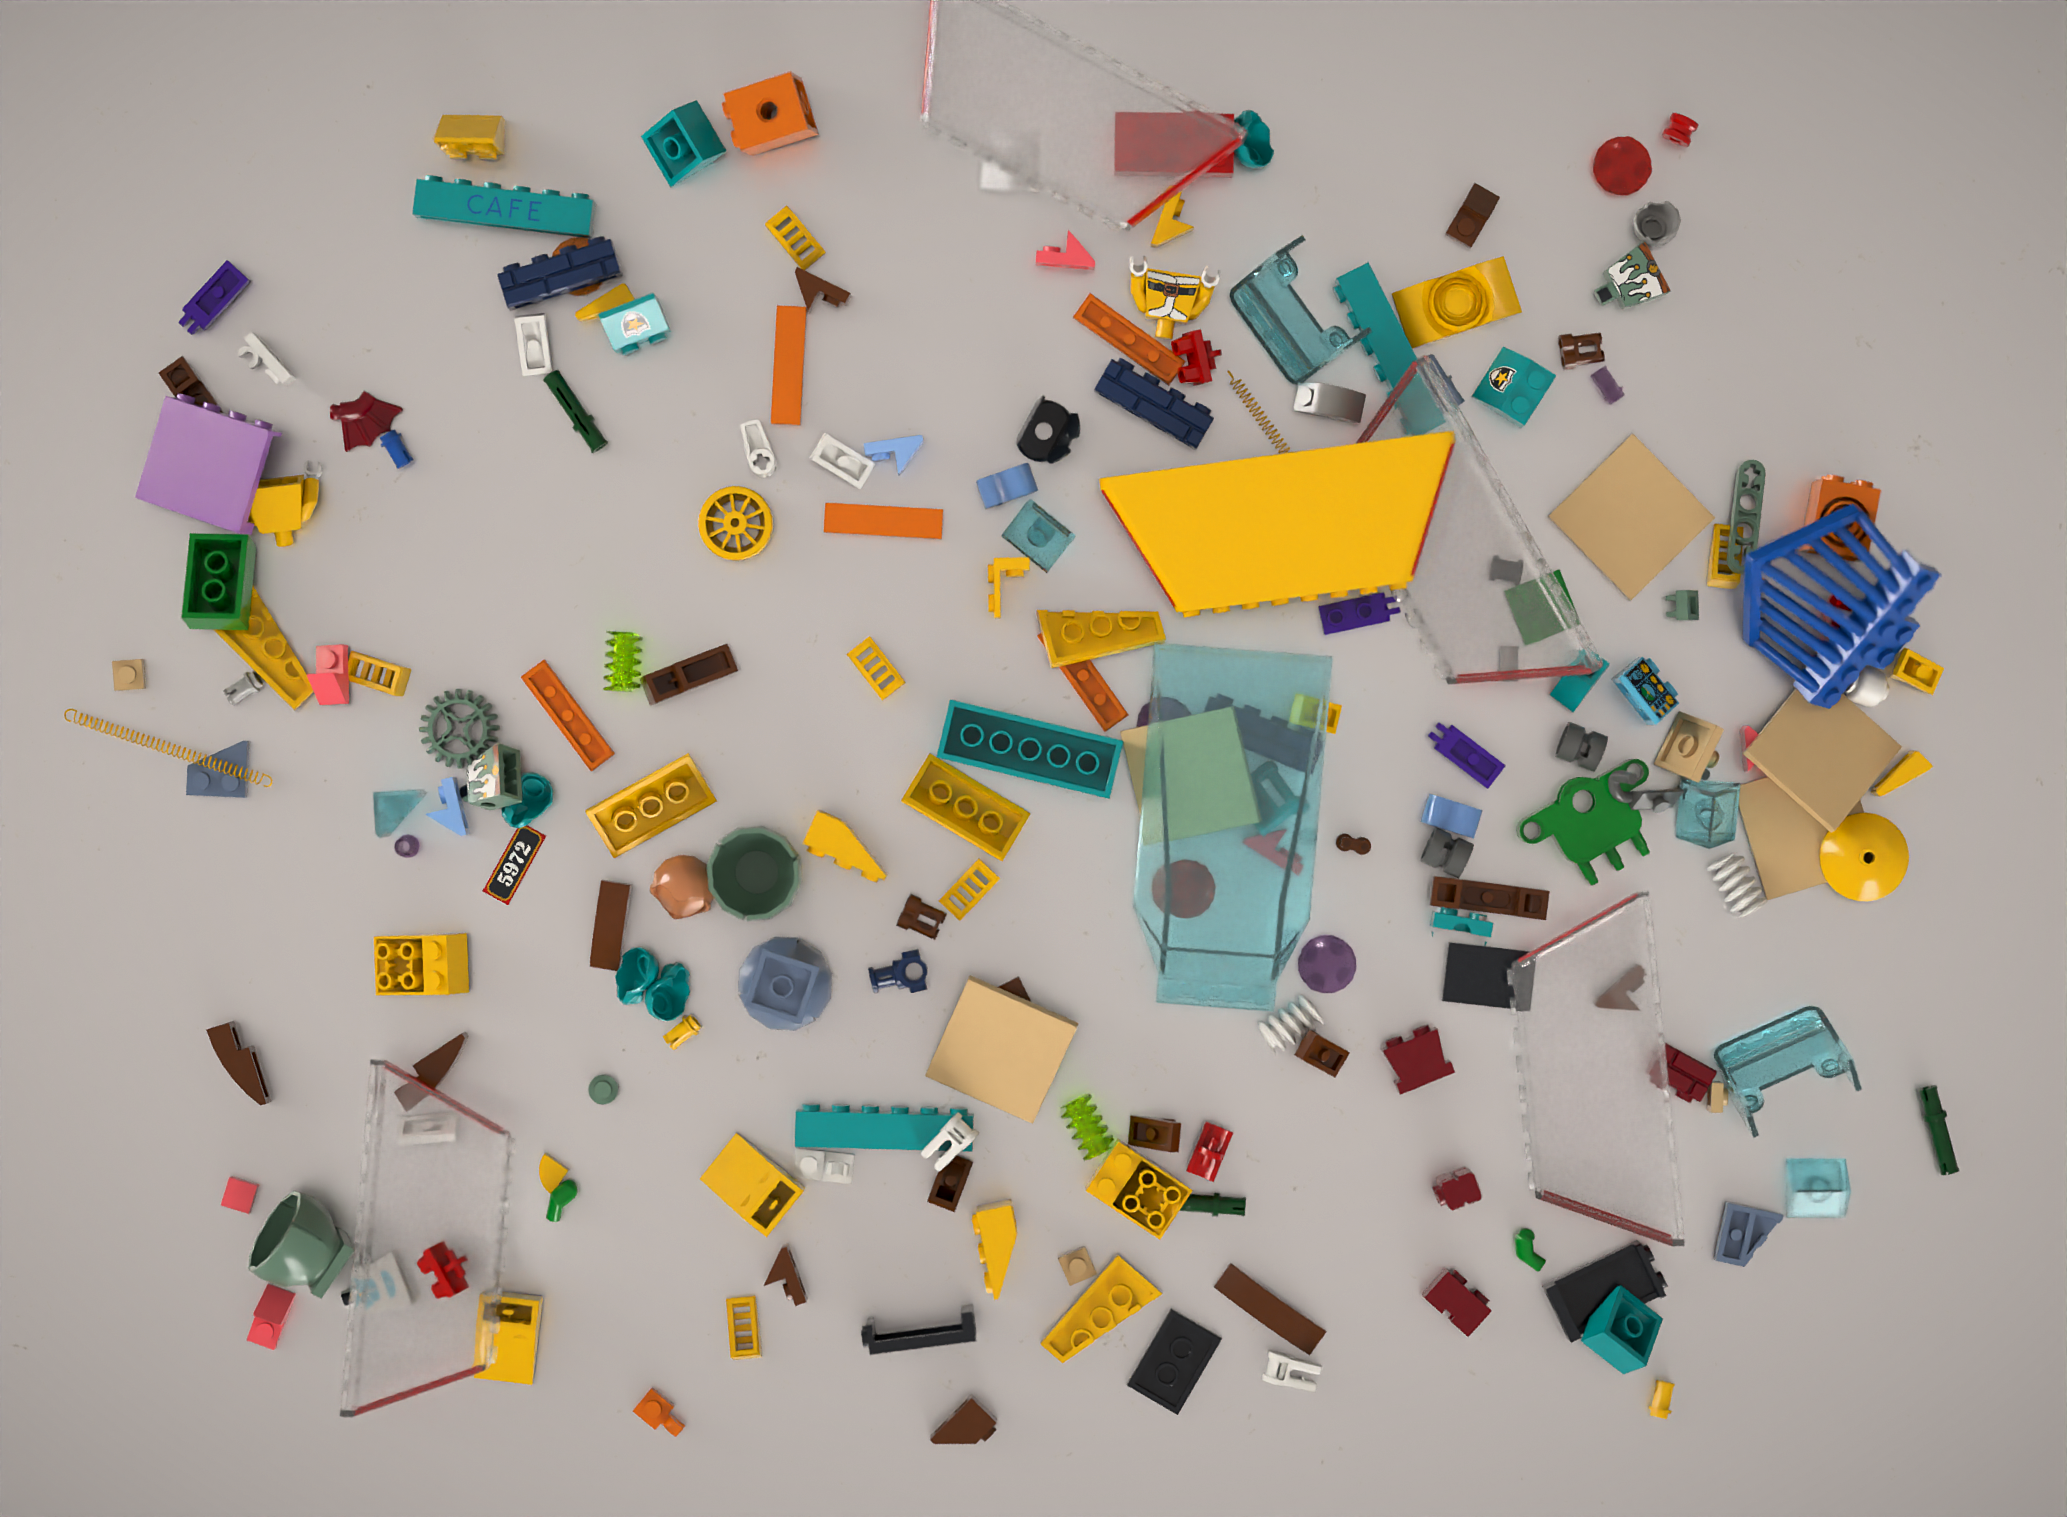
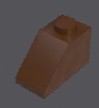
M971 1394L930 1435V1441L933 1444H976L980 1439L985 1442L997 1430L994 1427L997 1423V1418Z

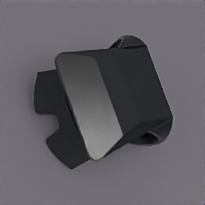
M1043 395L1036 401L1019 432L1016 445L1027 458L1037 462L1048 461L1050 464H1053L1071 452L1069 446L1072 440L1078 438L1080 434V420L1077 413H1069L1059 403L1044 400L1045 396ZM1044 422L1048 423L1052 428V435L1046 440L1039 439L1035 434L1036 426Z

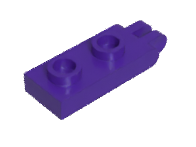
M226 260L183 307L182 311L185 315L178 323L185 327L193 320L194 323L187 330L191 335L195 334L200 327L206 330L251 281L230 261Z
M1382 592L1318 606L1323 633L1328 635L1391 621L1389 615L1401 613L1400 607L1388 609L1387 604L1397 602L1398 597L1386 598L1385 593Z
M1438 722L1435 727L1444 735L1440 738L1432 731L1428 735L1430 739L1437 743L1434 749L1486 789H1489L1506 765L1452 724L1449 728H1446Z

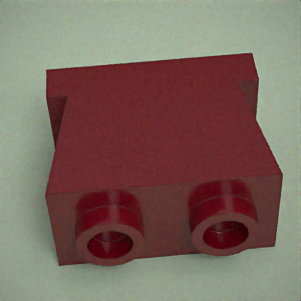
M1429 1024L1412 1030L1413 1036L1402 1039L1401 1035L1385 1041L1386 1047L1381 1048V1051L1399 1078L1394 1081V1084L1400 1095L1455 1073L1451 1061L1444 1060L1440 1037L1436 1027L1430 1028Z

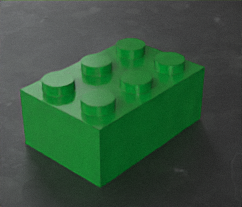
M190 533L181 615L182 620L190 629L248 630L256 545L248 534Z

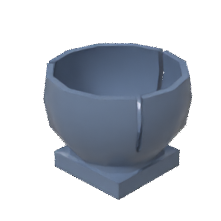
M773 937L754 947L739 969L738 992L741 995L738 996L749 1016L769 1029L798 1030L816 1021L815 1017H820L831 999L832 972L821 951L805 940L801 939L797 944L798 937Z

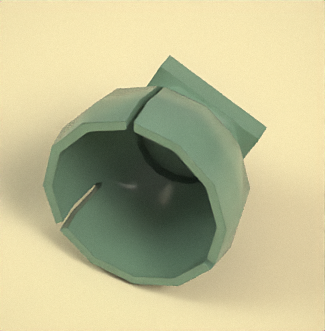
M765 826L739 827L719 840L722 845L716 843L706 864L708 890L723 911L741 920H744L746 916L747 921L768 920L792 904L802 883L801 859H797L799 854L786 836Z
M293 1191L277 1205L256 1237L249 1255L248 1269L258 1278L278 1286L289 1287L307 1284L311 1294L322 1299L354 1252V1248L347 1233L339 1227H335L328 1209L315 1198Z

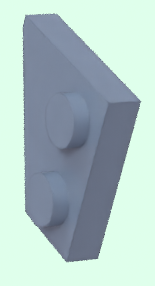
M241 741L210 755L212 756L209 763L210 768L213 766L216 757L215 769L218 768L219 762L222 759L220 771L223 770L224 764L227 761L225 773L228 772L230 764L233 763L230 770L232 776L229 773L224 774V771L219 772V770L214 771L213 768L209 769L208 766L204 767L208 764L210 756L206 757L204 766L203 764L199 766L198 762L188 765L186 795L247 798L248 781H245L244 778L240 779L238 774L243 766L240 775L242 778L245 775L246 768H248L250 741ZM238 765L237 770H236V772H235V776H234L233 772H234L235 766Z
M1726 1202L1714 1260L1745 1267L1753 1257L1755 1250L1763 1245L1768 1238L1767 1235L1777 1223L1783 1220L1784 1215Z

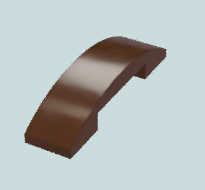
M183 356L159 372V375L176 398L177 394L181 393L194 397L195 404L203 406L204 402L220 406Z
M1433 876L1429 905L1546 920L1550 891Z
M1232 1263L1229 1264L1214 1285L1215 1289L1248 1314L1308 1355L1313 1352L1327 1332L1261 1286Z

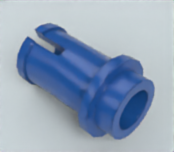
M394 429L380 437L382 441L380 445L386 448L396 468L400 469L414 459L400 439L401 433L397 434Z

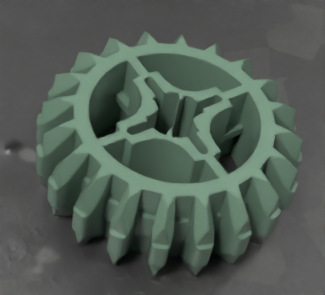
M456 689L455 698L452 697L450 691H444L446 701L443 702L439 696H435L433 699L437 707L426 705L425 709L432 714L430 717L421 715L420 719L429 723L428 727H419V732H428L429 737L421 739V743H432V746L426 752L432 754L437 750L439 753L435 757L436 762L442 761L446 756V767H451L454 759H456L457 768L462 769L464 767V759L471 765L474 760L473 756L479 757L483 754L481 752L483 749L487 751L491 748L487 744L488 741L498 742L499 738L491 736L490 733L491 730H500V726L490 724V721L497 719L498 715H487L486 712L493 706L491 703H488L481 707L480 705L484 700L482 695H479L475 701H472L473 691L468 690L465 698H463L462 690ZM455 704H465L475 711L471 715L460 718L449 707ZM443 714L447 722V730L438 739L437 721L440 715ZM481 718L483 732L477 744L472 735V727ZM454 721H458V724L468 722L463 728L465 736H461V734L451 735L456 729ZM458 739L464 745H467L470 751L458 754L449 751L444 746Z

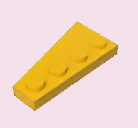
M253 586L248 630H213L295 711L314 691L306 672Z
M1037 610L1036 612L1051 668L1165 643L1166 640L1159 612L1120 611V613L1092 611L1090 613L1075 612V610H1062V612Z
M1117 1254L1040 1344L1061 1363H1064L1093 1343L1094 1340L1112 1330L1130 1315L1142 1309L1143 1306L1161 1296L1162 1292Z

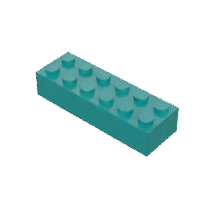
M950 700L936 757L1110 799L1123 741Z

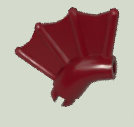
M363 391L355 401L340 402V405L332 404L330 406V419L333 421L341 420L344 449L346 452H349L354 447L360 445L371 447L378 435L390 432L391 422L399 412H402V408L376 399L370 393Z

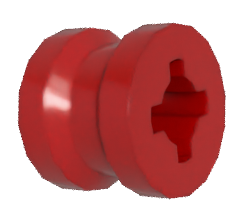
M1672 113L1670 116L1671 123L1668 128L1664 129L1662 136L1677 145L1689 147L1691 143L1690 136L1692 132L1697 130L1699 124L1684 115Z

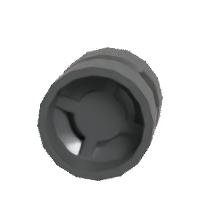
M1568 722L1558 743L1555 757L1569 763L1576 760L1578 766L1595 772L1603 757L1608 736L1595 731L1586 733L1585 727ZM1583 742L1588 744L1585 753L1580 751Z
M1435 827L1420 861L1434 868L1442 866L1443 872L1459 879L1468 863L1474 844L1459 837L1453 840L1451 833ZM1443 848L1449 849L1446 856L1441 853Z

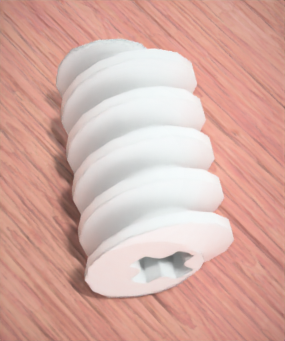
M1734 852L1714 862L1707 869L1708 871L1718 870L1719 873L1713 880L1714 882L1724 881L1719 891L1730 892L1724 901H1735L1736 904L1730 909V912L1740 911L1741 915L1738 918H1742L1763 907L1767 903V899L1765 897L1756 898L1762 890L1760 887L1751 888L1756 879L1754 876L1745 877L1751 869L1749 866L1739 867L1745 858L1744 856L1734 857L1737 853Z
M1303 996L1298 997L1299 1007L1292 1002L1288 1003L1290 1013L1280 1008L1278 1010L1279 1020L1273 1015L1268 1016L1270 1026L1262 1021L1258 1023L1261 1035L1275 1056V1046H1278L1283 1051L1286 1050V1039L1292 1044H1296L1295 1033L1304 1038L1306 1036L1305 1027H1308L1313 1032L1316 1031L1314 1021L1317 1020L1322 1025H1325L1324 1020L1313 1003Z

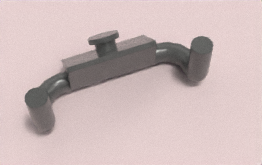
M1705 769L1700 780L1709 779L1710 772L1708 769ZM1617 770L1610 775L1608 786L1612 797L1618 802L1628 803L1631 810L1652 809L1654 813H1661L1667 808H1672L1678 799L1687 794L1692 780L1681 776L1679 785L1674 789L1623 791L1620 787V782L1633 785L1637 782L1638 777L1635 773Z

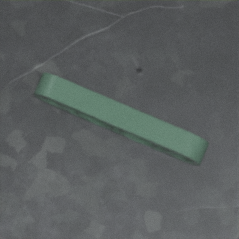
M1757 460L1745 461L1736 473L1727 565L1732 572L1737 574H1744L1745 563L1743 566H1740L1739 561L1734 559V557L1740 554L1741 545H1751V547L1747 546L1744 549L1743 558L1749 552L1756 550L1758 546L1766 472L1763 464ZM1749 468H1753V473L1758 474V476L1752 480L1751 488L1742 489L1749 482V475L1744 474V472ZM1749 495L1754 498L1755 508L1752 510L1744 509L1740 504L1741 496ZM1745 523L1751 527L1752 535L1750 538H1742L1738 535L1737 526L1739 524Z

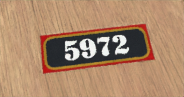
M528 825L517 828L485 885L483 892L509 905L546 835Z

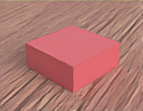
M230 1176L221 1206L250 1214L259 1184Z

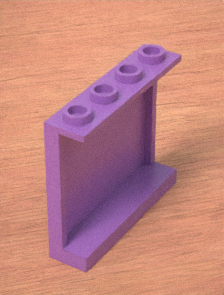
M178 393L177 398L165 396L135 498L239 534L251 535L255 523L247 520L273 436L281 437L282 433L272 430L273 424L258 419L255 420V424L246 421L247 415L230 410L229 415L220 412L221 407L208 402H204L203 406L195 404V398Z

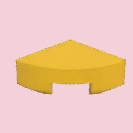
M545 1153L540 1161L539 1176L542 1185L551 1194L559 1186L569 1169Z

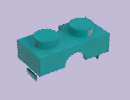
M1441 907L1440 912H1432L1430 923L1432 927L1491 937L1494 923L1486 921L1487 915L1470 912L1469 918L1457 916L1458 910Z

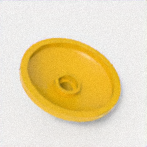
M1855 813L1846 816L1832 833L1829 830L1827 831L1821 843L1819 861L1825 880L1837 893L1856 901H1873L1887 896L1901 883L1908 868L1909 851L1903 834L1890 820L1877 814ZM1866 852H1870L1873 855L1870 863H1866L1863 859Z

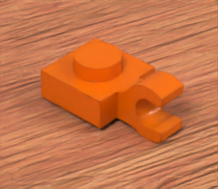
M653 1387L633 1410L636 1415L654 1430L662 1424L675 1437L685 1427L680 1420L670 1413L675 1405Z

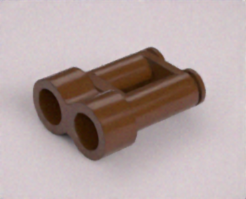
M1600 332L1572 336V334L1558 336L1563 370L1576 369L1577 365L1605 361L1604 351L1600 348V344H1602ZM1595 346V351L1579 353L1578 347Z
M1340 834L1335 841L1336 847L1341 851L1353 850L1357 854L1365 855L1371 849V842L1365 837L1355 839L1349 834Z
M910 894L896 926L905 930L910 928L935 940L940 930L937 928L940 922L943 924L947 913L944 914L943 911L921 902L922 898ZM919 914L936 921L934 927L918 920Z

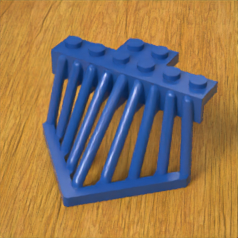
M1852 503L1751 551L1745 556L1743 639L1749 646L1756 648L1794 678L1795 682L1793 685L1810 704L1830 709L1840 700L1841 695L1848 686L1857 680L1860 672L1866 665L1884 670L1886 666L1894 661L1895 655L1913 638L1920 624L1909 615L1915 610L1916 605L1924 595L1933 589L1935 582L1941 574L1935 567L1918 562L1908 550L1904 549L1899 555L1867 514L1858 505ZM1857 521L1887 558L1891 566L1885 569L1845 527L1846 525ZM1832 532L1836 534L1879 579L1877 583L1873 584L1866 580L1820 538ZM1808 544L1866 596L1862 598L1852 595L1795 550ZM1779 557L1787 559L1850 607L1853 612L1834 607L1770 562ZM1762 572L1841 626L1837 627L1828 624L1773 586L1766 578H1763ZM1761 591L1829 638V641L1817 638L1769 603L1766 598L1761 597ZM1761 611L1818 652V654L1811 655L1769 623L1765 617H1760ZM1760 630L1807 667L1801 670L1760 637Z

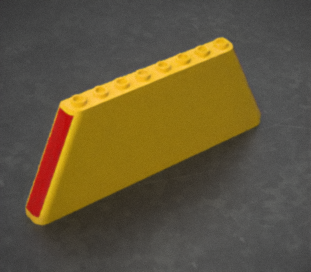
M1452 430L1099 478L1102 494L1176 612H1183V617L1201 615V609L1212 608V613H1222L1230 611V606L1241 604L1242 610L1258 608L1260 607L1259 602L1271 600V606L1289 604L1288 598L1300 597L1301 602L1319 600L1318 594L1330 593V598L1348 596V590L1360 589V594L1378 592L1377 586L1389 585L1390 590L1408 588L1407 582L1414 580L1456 439L1455 432Z

